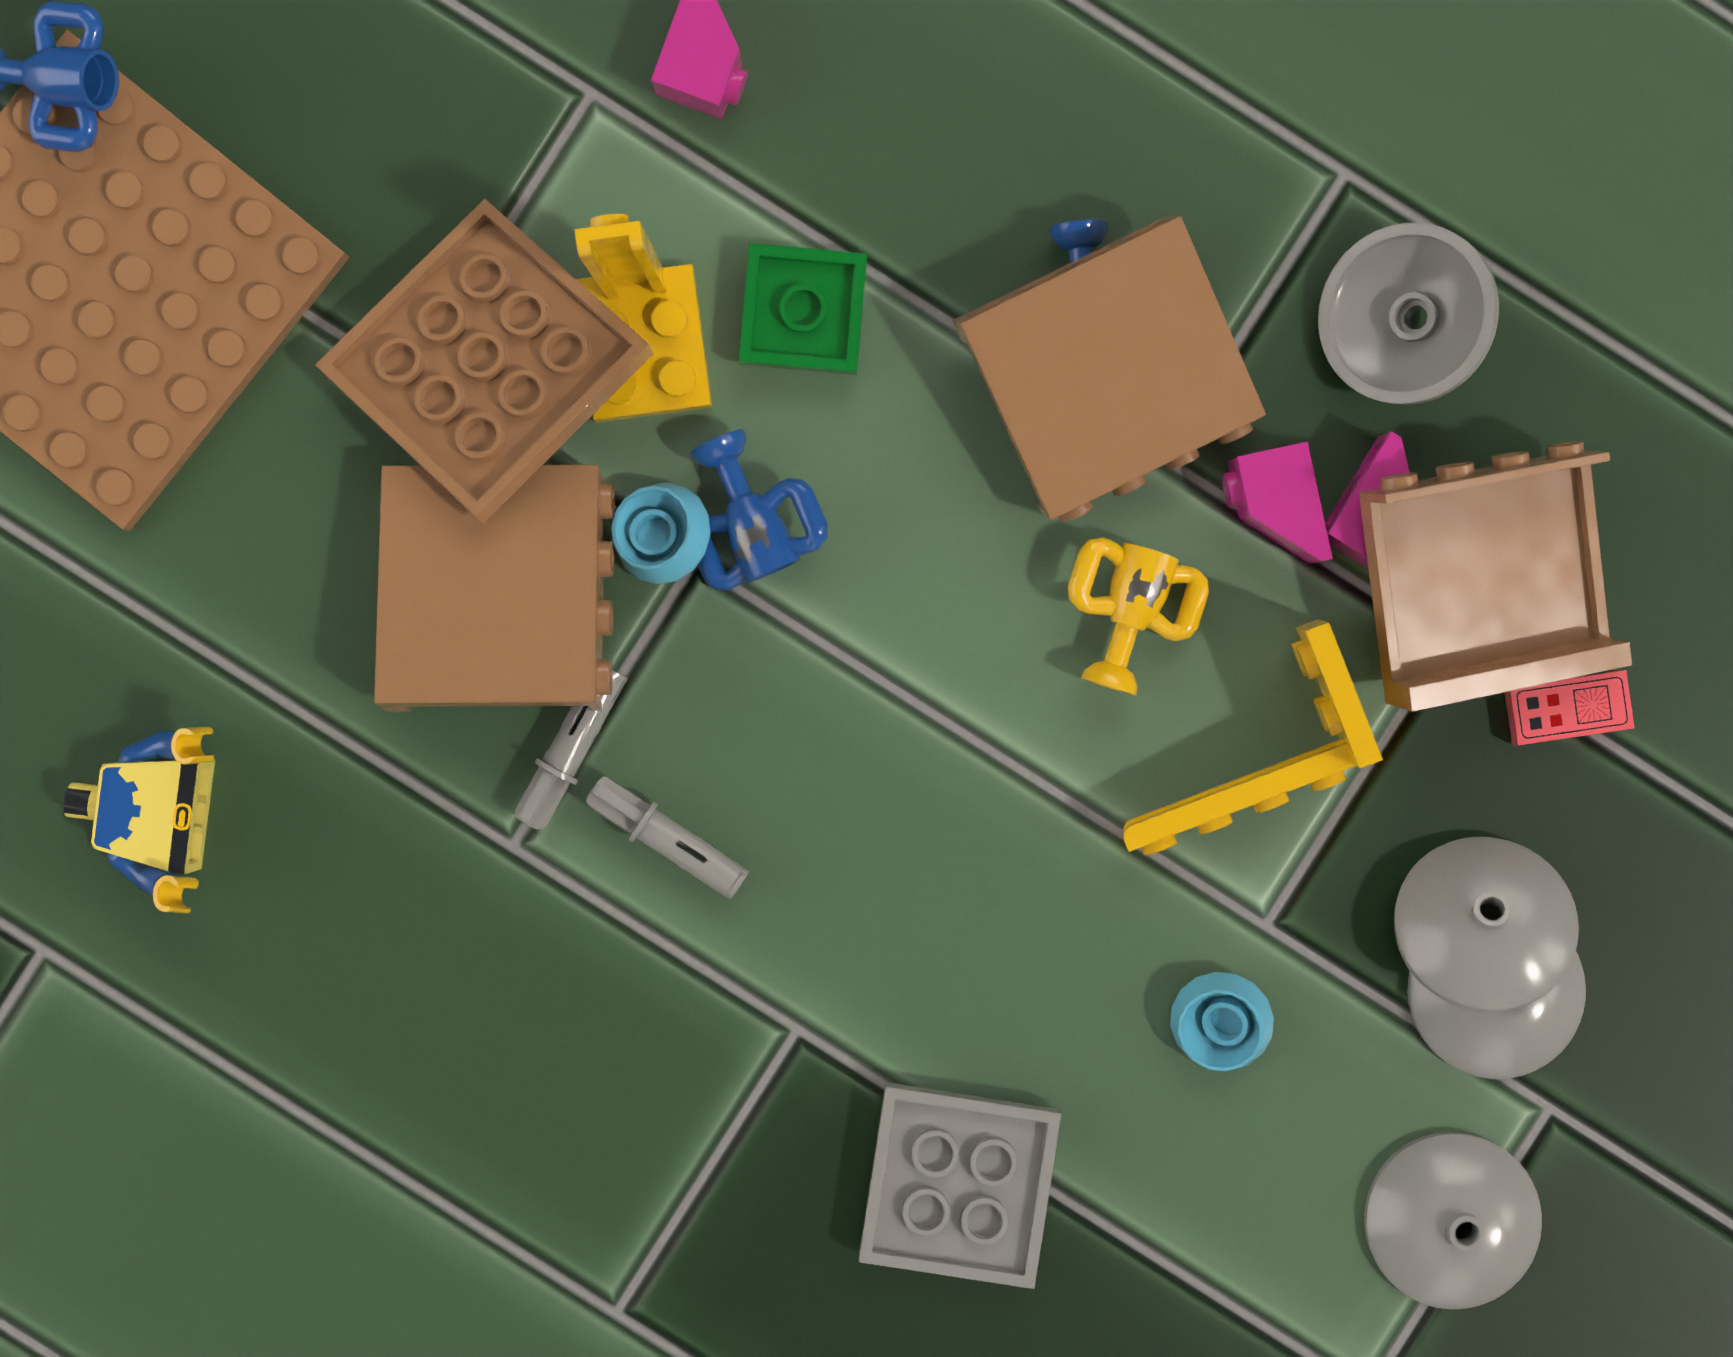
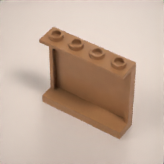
M1165 216L952 320L962 343L967 344L1035 490L1040 501L1037 504L1040 513L1050 520L1059 517L1061 522H1067L1078 518L1093 508L1091 500L1112 491L1114 496L1131 492L1146 483L1145 474L1163 465L1166 466L1167 470L1182 467L1200 456L1198 448L1216 439L1219 440L1220 444L1235 441L1253 430L1251 422L1266 415L1181 216Z
M1584 441L1562 442L1546 446L1547 456L1529 459V452L1527 451L1498 454L1491 457V467L1474 470L1473 462L1451 463L1436 467L1437 477L1418 480V475L1415 472L1393 474L1380 478L1381 488L1359 492L1386 704L1413 712L1632 665L1630 642L1610 638L1591 471V464L1610 461L1609 452L1584 450Z
M420 465L382 466L374 703L386 712H411V707L589 706L592 711H602V695H611L613 684L611 659H602L603 636H612L613 603L612 600H603V577H613L614 547L612 541H604V519H614L615 491L613 483H605L599 465H542L484 524L476 519Z

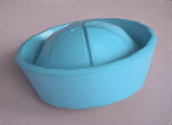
M668 482L647 485L625 497L615 512L611 526L615 551L624 568L639 580L654 584L677 581L693 571L705 555L710 538L709 516L700 498L685 486Z
M1213 972L1194 978L1180 990L1171 1007L1170 1027L1177 1046L1190 1060L1209 1070L1230 1071L1248 1066L1264 1053L1272 1038L1274 1016L1267 997L1253 982L1237 974Z

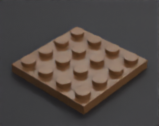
M484 199L325 354L315 366L476 519L484 524L654 353L650 345L492 204Z

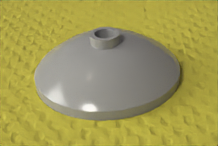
M1402 223L1384 227L1355 243L1340 258L1325 283L1318 313V329L1324 353L1338 376L1348 386L1368 398L1399 405L1419 404L1434 400L1453 391L1464 383L1485 359L1494 340L1498 325L1499 297L1493 274L1482 255L1468 241L1454 232L1426 223ZM1418 309H1425L1427 313L1425 325L1419 329H1413L1411 326L1413 313Z
M1469 837L1448 842L1432 850L1421 858L1406 876L1400 888L1394 910V932L1397 946L1411 973L1426 989L1440 999L1467 1010L1504 1012L1522 1008L1537 1001L1551 991L1568 970L1577 948L1579 934L1578 914L1575 902L1564 880L1541 856L1524 846L1504 839ZM1484 904H1493L1499 908L1502 917L1498 920H1488L1481 914L1480 907Z
M1484 904L1480 907L1481 914L1488 920H1498L1502 917L1499 908L1493 904ZM1575 951L1568 970L1551 991L1537 1001L1515 1010L1477 1012L1460 1008L1431 993L1414 977L1411 971H1409L1407 994L1415 1027L1427 1046L1437 1056L1454 1068L1473 1076L1488 1079H1507L1523 1076L1538 1070L1556 1058L1569 1044L1577 1031L1584 1012L1586 984L1583 967Z
M1440 1132L1422 1136L1409 1142L1385 1161L1373 1179L1368 1191L1364 1210V1229L1367 1244L1374 1261L1385 1277L1402 1293L1428 1306L1442 1309H1466L1495 1300L1510 1290L1523 1277L1531 1265L1539 1246L1542 1230V1213L1539 1197L1531 1178L1522 1165L1506 1150L1488 1139L1470 1133ZM1463 1222H1471V1234L1465 1239H1456V1228Z

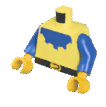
M209 726L182 728L177 731H159L125 747L119 756L118 762L102 764L98 785L72 782L65 793V816L93 820L92 847L106 852L109 864L140 890L151 895L156 908L163 912L190 913L191 907L184 905L182 893L184 888L197 889L199 886V881L196 878L180 877L176 874L184 875L202 869L215 766L214 755H205L201 748L202 737L205 734H213V729Z

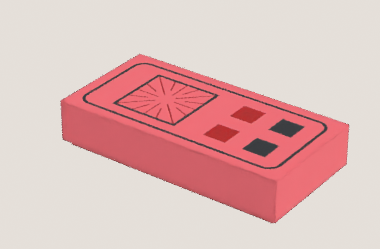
M1626 670L1588 674L1504 692L1512 745H1525L1635 728Z

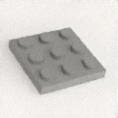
M885 1082L859 1250V1262L1034 1289L1062 1113L1060 1109Z

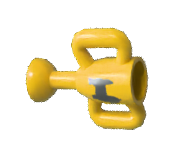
M1104 537L1087 540L1078 551L1067 586L1068 599L1079 611L1087 614L1108 615L1111 622L1116 624L1104 661L1094 662L1084 669L1080 679L1137 696L1138 685L1134 674L1127 669V665L1138 631H1144L1148 628L1161 637L1174 642L1191 638L1199 627L1209 595L1208 579L1197 568L1178 565L1179 560L1177 558L1150 548L1130 543H1122L1120 546L1118 543ZM1105 556L1115 566L1110 580L1109 596L1091 597L1090 592L1101 557ZM1186 583V589L1176 621L1171 623L1160 613V610L1168 597L1171 584Z

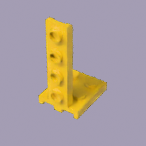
M606 214L590 219V227L574 229L579 258L592 276L576 280L650 345L654 353L593 414L594 421L598 423L712 408L693 264L663 268L641 222H629V216L626 214Z
M1317 619L1296 627L1300 641L1292 643L1291 646L1303 676H1307L1309 680L1313 678L1317 680L1322 696L1314 698L1313 702L1326 732L1329 731L1331 736L1338 734L1339 740L1129 819L1123 827V838L1128 852L1141 848L1144 856L1163 851L1177 844L1175 834L1197 827L1199 834L1216 831L1233 823L1231 813L1252 805L1256 813L1274 809L1290 801L1287 795L1289 791L1307 784L1310 785L1312 792L1327 789L1346 780L1344 770L1355 766L1360 769L1383 760L1329 622Z

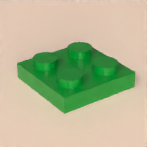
M749 243L739 364L857 375L867 253Z

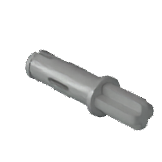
M612 670V694L602 695V711H592L589 706L571 707L543 759L537 757L534 762L539 768L515 810V816L518 820L538 830H543L547 827L570 783L577 785L579 779L575 777V774L595 737L600 732L606 717L628 678Z
M603 776L599 779L587 797L586 804L588 807L631 834L628 839L630 842L633 843L637 838L676 864L679 868L687 871L728 899L734 896L749 873V870L705 842L701 837L693 834L657 810L656 808L659 803L654 801L651 805L609 777ZM676 843L681 844L682 846H684L685 848H687L688 850L704 860V863L699 861L698 859H696L680 847H678Z

